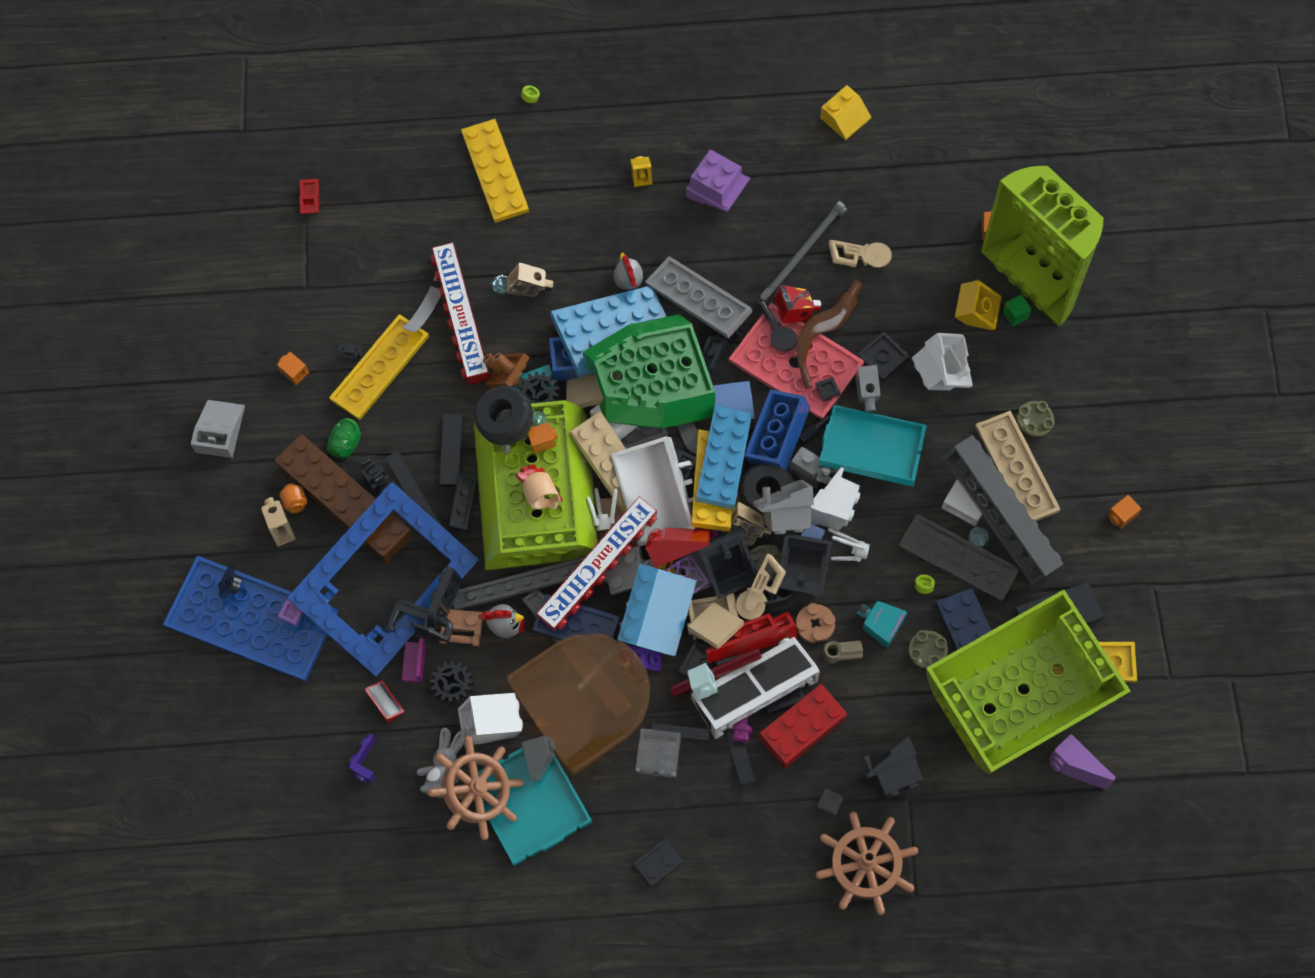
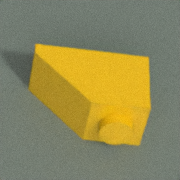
M639 156L631 159L634 187L652 185L649 157Z

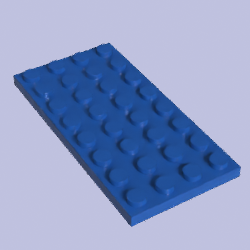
M197 556L163 623L164 627L306 682L328 635L304 613L297 626L278 618L284 603L288 600L287 597L292 592L235 570V575L241 576L238 592L235 595L229 593L226 598L220 599V583L228 567ZM331 608V609H330V610H332L336 615L338 614V610H337V609H335V608Z

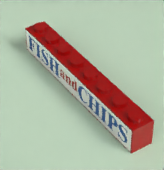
M454 243L432 247L433 255H430L432 265H436L438 269L434 272L437 282L441 281L442 287H439L441 298L445 297L446 303H443L445 314H450L451 319L447 321L449 329L454 330L455 333L452 336L454 347L458 346L459 352H456L458 362L463 363L464 368L460 369L463 380L467 379L468 385L487 381L490 376L487 365L483 362L484 354Z
M639 496L536 613L537 617L554 632L557 629H563L568 622L566 619L570 614L575 615L581 607L579 604L584 599L588 600L594 591L592 589L597 584L600 586L606 579L605 574L617 567L619 564L618 559L622 555L626 556L632 549V543L635 540L638 542L644 536L645 532L643 531L647 526L651 527L657 521V510Z

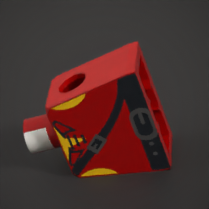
M779 285L774 297L783 323L808 321L813 311H820L821 309L820 300H812L807 289Z

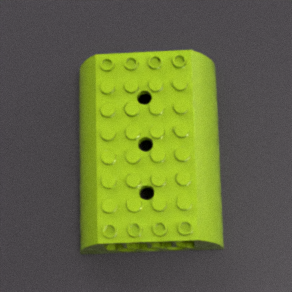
M1065 590L1058 592L926 668L928 682L934 697L975 763L986 773H992L1131 692ZM1055 665L1061 666L1063 673L1061 675L1054 674L1052 667ZM1026 685L1029 688V693L1021 694L1018 691V687ZM987 704L993 705L995 712L987 714L984 711V706Z

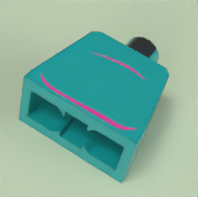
M877 601L873 609L862 604L857 615L866 619L863 624V630L884 647L888 648L905 620L907 612Z

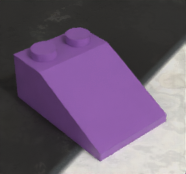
M1072 734L1053 751L1048 759L1055 771H1060L1064 775L1103 789H1107L1116 778Z

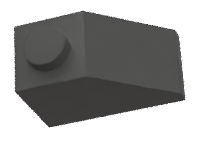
M541 736L522 742L531 781L533 782L542 780L555 756V744L553 739H550V736Z

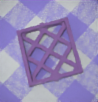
M690 554L664 570L669 572L673 567H677L676 574L680 575L678 574L679 568L687 569L686 574L680 576L704 582L700 587H695L693 594L709 584V581ZM688 560L687 566L680 565L681 562ZM691 561L696 568L690 567ZM689 570L696 571L695 577L688 576ZM698 572L700 573L703 579L697 578Z

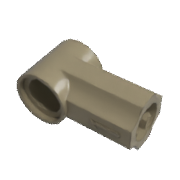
M861 641L828 642L822 652L823 660L833 664L837 661L862 659L863 648ZM833 649L837 655L831 656L827 650Z

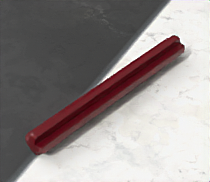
M755 649L710 670L714 674V679L760 660L762 654L759 649ZM689 679L670 688L672 695L675 697L692 689Z

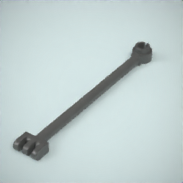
M839 201L830 214L771 285L764 290L757 303L762 300L766 303L770 299L774 291L838 215L840 217L844 215L847 210L844 203Z

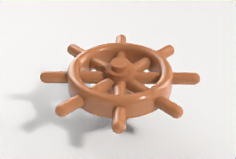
M466 736L464 738L466 755L451 762L441 753L436 754L435 759L446 768L443 776L442 788L430 789L428 795L430 797L443 796L448 808L453 813V816L447 823V829L453 830L460 819L470 823H478L481 839L487 840L489 835L486 821L493 819L500 813L511 822L517 820V816L505 806L509 799L510 788L521 787L524 781L522 779L508 780L505 770L498 763L505 753L504 747H499L492 757L482 753H474L472 738ZM468 763L470 777L460 769L464 764ZM476 763L485 767L480 776H478ZM492 773L496 781L486 782L487 778ZM455 776L465 784L454 786ZM498 789L497 799L487 791ZM456 794L460 800H463L461 803L457 799ZM482 798L493 806L487 812H484ZM473 799L475 802L476 813L469 811L467 809L473 801Z
M851 812L849 817L853 830L845 834L839 842L826 834L820 836L822 842L835 850L832 857V868L817 871L816 878L823 879L835 876L839 885L846 891L839 903L840 909H846L853 896L867 899L873 898L877 913L883 915L885 909L881 896L889 892L895 884L908 892L914 891V885L900 878V874L902 871V858L916 855L918 848L899 849L896 842L888 835L895 823L893 817L887 818L881 830L871 827L861 828L857 813ZM864 837L875 839L870 850H867ZM856 840L860 854L847 847V845ZM882 844L890 851V853L876 856ZM842 853L856 862L841 865ZM893 861V871L890 872L878 864ZM858 870L852 882L844 875L846 872ZM874 872L886 878L887 881L878 886ZM865 874L870 888L858 887Z

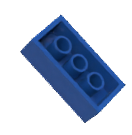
M770 389L744 455L750 466L755 467L763 463L787 470L810 410V405L805 396Z

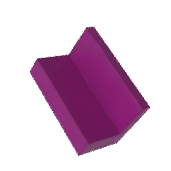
M419 638V643L406 642L403 682L422 683L426 652V644L423 638Z

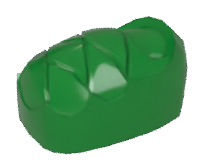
M344 418L335 425L327 444V452L330 456L339 460H346L353 453L361 437L357 422Z

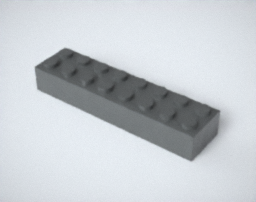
M971 435L954 446L943 457L945 463L1031 585L1063 565L1060 555L1053 550L1049 539L1041 533L1037 522L1031 519L1025 505L1017 499L1015 491L1005 482L1003 474L993 465L991 457L986 455L979 440Z

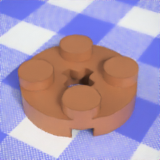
M811 603L804 607L797 615V632L808 643L825 642L834 632L835 617L827 607ZM818 620L821 626L812 628L811 621Z

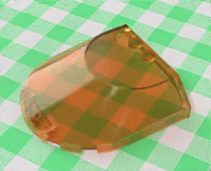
M577 634L567 637L506 677L517 698L541 733L553 739L555 753L574 776L631 736L641 724L649 704V679L642 661L625 643L603 634Z

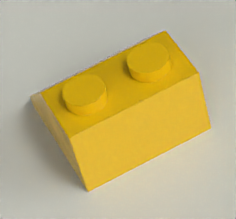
M846 85L821 107L820 118L844 140H847L871 119V116L860 96Z
M979 280L961 284L955 318L968 326L995 330L1001 296Z

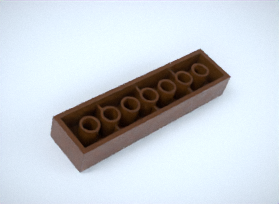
M302 434L274 460L277 467L295 484L303 487L304 491L347 530L376 500ZM390 513L363 544L387 564L413 538L411 530L402 521Z

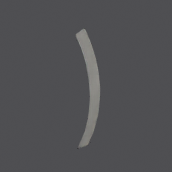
M430 287L422 304L410 321L403 327L404 329L416 332L425 323L441 297L439 289Z

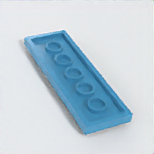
M715 405L696 496L697 502L734 509L752 413Z

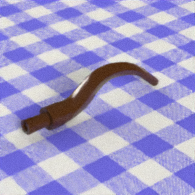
M858 280L852 281L847 292L841 294L834 307L810 318L800 332L797 343V360L805 389L813 387L806 365L809 346L817 335L840 328L850 317L858 303L856 297L863 285Z

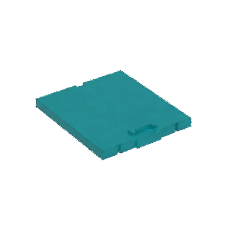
M834 405L829 424L826 425L822 441L823 448L818 465L837 470L842 467L844 468L843 471L914 487L927 425Z
M523 747L508 755L509 758L505 761L502 758L498 762L505 770L508 780L522 779L524 781L523 786L510 788L509 799L505 806L517 816V820L511 822L501 813L489 820L514 866L525 861L528 856L532 857L542 850L545 852L563 842L564 838L575 833L578 828L582 829L592 823L589 814L556 756H554L542 780L533 782L531 781ZM484 769L478 772V776H480ZM492 773L486 780V782L496 781ZM498 789L487 791L497 799ZM482 798L484 812H487L493 806Z

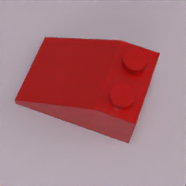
M657 528L649 533L645 548L655 568L709 546L711 532L709 529L663 528L660 530V528Z

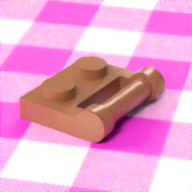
M450 610L447 618L453 624V631L474 632V636L452 635L449 642L473 644V646L479 647L483 620L479 619L478 616L483 612ZM442 626L440 634H443L445 627Z

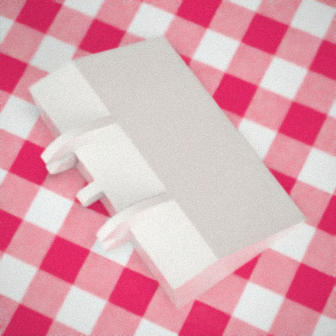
M665 436L610 454L626 509L640 496L657 510V521L651 527L647 526L643 531L645 532L644 536L637 542L638 547L646 545L649 533L657 528H660V530L663 528L699 529L691 527V503H693V497L689 498L686 488L687 485L693 484V480L688 479L684 481L681 468L692 464L691 461L678 462L671 437Z

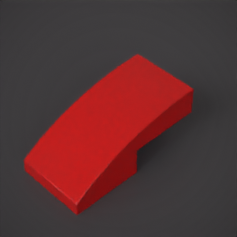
M299 180L300 214L319 213V180Z

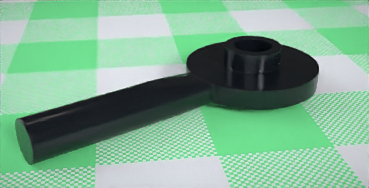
M760 301L758 306L774 330L771 334L772 346L779 351H789L794 348L797 343L795 331L786 326L780 327L765 301Z

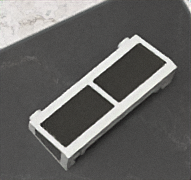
M795 637L781 640L777 647L762 654L760 660L715 681L717 693L699 699L693 691L691 699L715 739L724 735L723 731L727 729V726L729 729L732 728L733 724L799 687L802 689L805 687V683L811 686L818 682L820 673L818 667Z

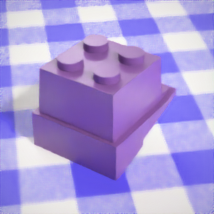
M710 149L692 174L690 184L686 188V197L701 204L705 203L728 212L749 182L750 177L742 174L741 166Z

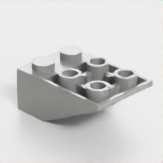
M208 400L195 426L191 440V446L195 453L232 458L245 405Z

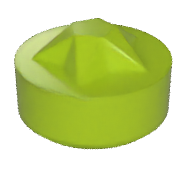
M525 86L521 92L522 99L528 103H535L540 95L539 90L533 86Z
M920 575L916 578L915 589L918 592L929 594L934 590L935 581L932 577Z

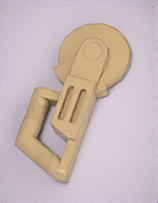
M829 240L828 245L833 263L856 268L857 261L862 260L865 266L869 264L874 268H881L889 264L891 260L890 248L883 243L875 242L870 245L861 246ZM837 247L843 248L844 256L847 259L839 257Z
M766 555L752 587L747 588V591L740 594L737 599V611L745 619L752 620L763 614L766 606L765 602H768L764 595V590L776 594L786 574V571L772 555ZM768 563L777 573L771 587L767 586L771 577L765 570Z

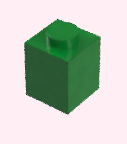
M1023 295L1007 301L1003 309V313L1012 327L1027 320L1031 312V308Z

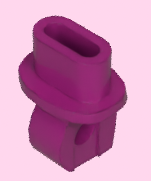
M748 717L740 720L738 724L732 727V732H734L733 740L749 741L752 728L747 725Z

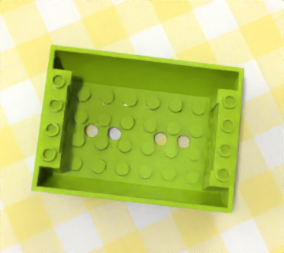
M1048 166L1020 169L1000 180L981 252L995 265L999 272L1004 273L1008 277L1011 284L1016 285L1025 297L1030 298L1039 310L1046 313L1060 326L1068 318L1075 305L1101 236L1103 217ZM1040 264H1044V265H1046L1047 267L1044 268V267L1040 266Z
M566 400L531 404L534 412V420L531 427L549 422L551 428L555 427L558 439H555L556 447L537 453L533 452L532 445H527L525 440L511 444L510 453H507V451L506 454L502 453L503 446L493 444L485 439L478 431L474 421L485 570L566 562L587 556L598 544L599 534L596 526H594L587 497H590L596 513L592 466L569 434L570 431L587 420L586 412L577 404ZM530 455H535L537 461L529 463L527 458ZM530 464L535 465L538 469L542 467L548 473L551 480L557 484L555 488L563 499L562 503L558 502L556 509H551L550 507L539 509L542 511V515L538 518L531 515L536 509H533L527 502L523 492V483L516 477L522 467L528 468ZM555 494L545 495L544 497L545 499H551Z

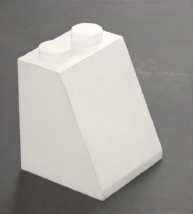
M515 693L470 696L458 708L461 731L472 738L473 745L513 738L522 731L523 722L519 718V701L516 699Z

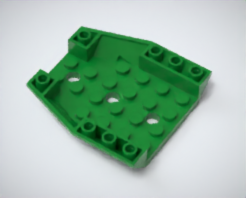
M680 314L629 324L582 352L587 369H594L604 399L599 406L608 423L665 429L711 419L713 416L715 390L693 326ZM681 359H686L689 362V366H684L681 363ZM647 366H652L655 369V373L648 372ZM612 373L619 374L621 380H614L612 377Z

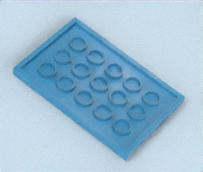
M650 286L557 309L550 313L578 378L595 374L594 369H587L582 354L583 351L629 324L667 317L654 289Z

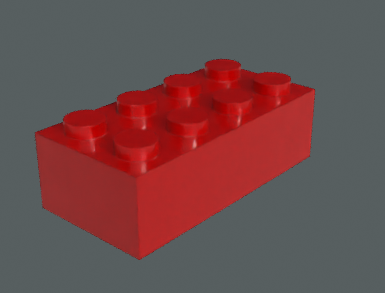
M820 684L761 731L759 739L786 769L846 720L847 713L826 688Z

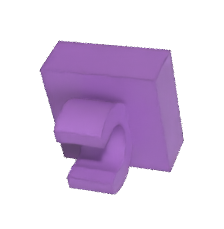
M286 600L278 618L297 626L303 613L289 600Z

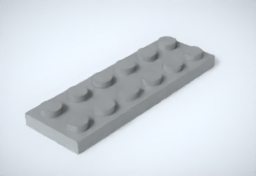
M670 256L645 281L646 286L652 287L655 292L727 338L752 313L751 307Z

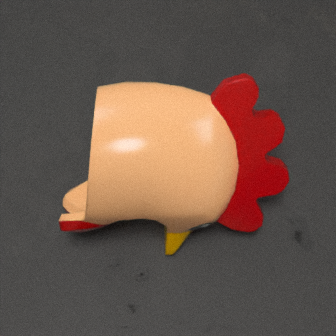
M530 464L528 468L522 467L516 477L523 483L525 498L533 509H543L546 507L556 509L558 502H563L562 497L555 488L557 484L551 480L548 473L542 467L538 469L535 465ZM555 494L551 499H545L544 497L545 495Z

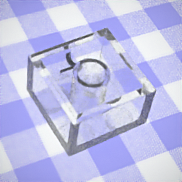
M641 728L636 773L676 778L681 733Z

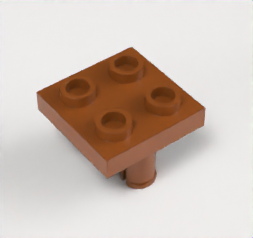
M488 353L483 358V362L493 370V373L486 385L491 389L498 386H514L518 375L525 369L529 357L525 353L504 355L497 353L495 356Z

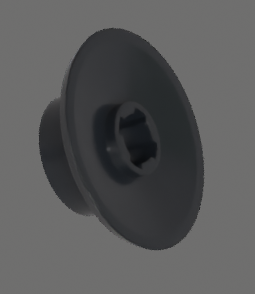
M232 565L226 569L219 588L220 599L226 598L229 593L235 595L240 588L241 576L235 575V568Z

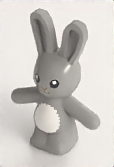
M443 728L441 730L439 749L433 756L434 765L417 770L418 776L427 775L425 784L420 788L421 792L428 795L430 789L442 788L446 768L435 759V756L441 753L451 762L456 760L457 752L465 743L464 738L467 736L465 732L459 731L450 745L451 733L449 729ZM455 776L454 783H457L459 778Z

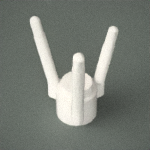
M595 488L597 516L591 498L587 497L593 523L597 531L609 530L612 528L611 524H615L617 489H614L611 513L610 517H608V514H602L598 488Z
M828 528L829 532L839 536H832V539L852 546L851 554L855 555L831 557V560L860 562L861 558H867L870 544Z

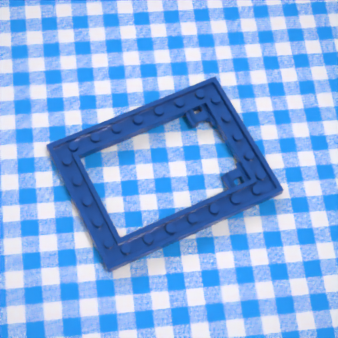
M393 482L386 487L287 597L294 606L375 677L415 633L414 629L410 626L411 623L422 625L424 620L404 614L396 623L395 632L386 633L381 627L376 625L366 637L362 633L359 635L330 610L332 606L328 602L339 590L329 580L392 510L450 561L447 566L454 568L461 578L479 560ZM441 573L414 602L415 605L429 609L432 602V593L439 586ZM323 587L328 590L325 595L320 593ZM378 635L383 638L379 643L374 640Z

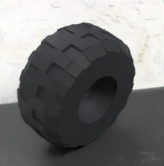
M498 386L488 390L480 397L475 406L474 420L478 431L485 439L493 444L504 446L514 444L524 438L531 429L534 412L528 398L520 390L511 386ZM506 409L512 410L507 420L495 422L500 412Z
M758 464L750 468L742 477L739 486L740 502L764 516L753 505V501L761 499L757 494V490L763 486H771L777 491H781V487L793 483L795 480L789 471L771 464Z

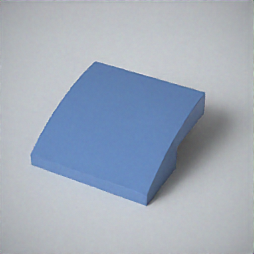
M749 381L713 386L716 406L752 413L751 419L755 418Z

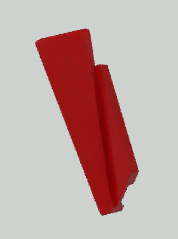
M785 612L774 619L768 613L744 622V626L719 649L711 645L706 650L707 661L712 663L742 655L755 649L760 650L779 645L778 643L785 638L791 639L795 637L797 639L796 624L789 612Z

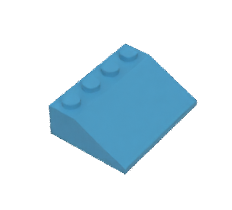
M639 564L618 640L675 656L697 580Z

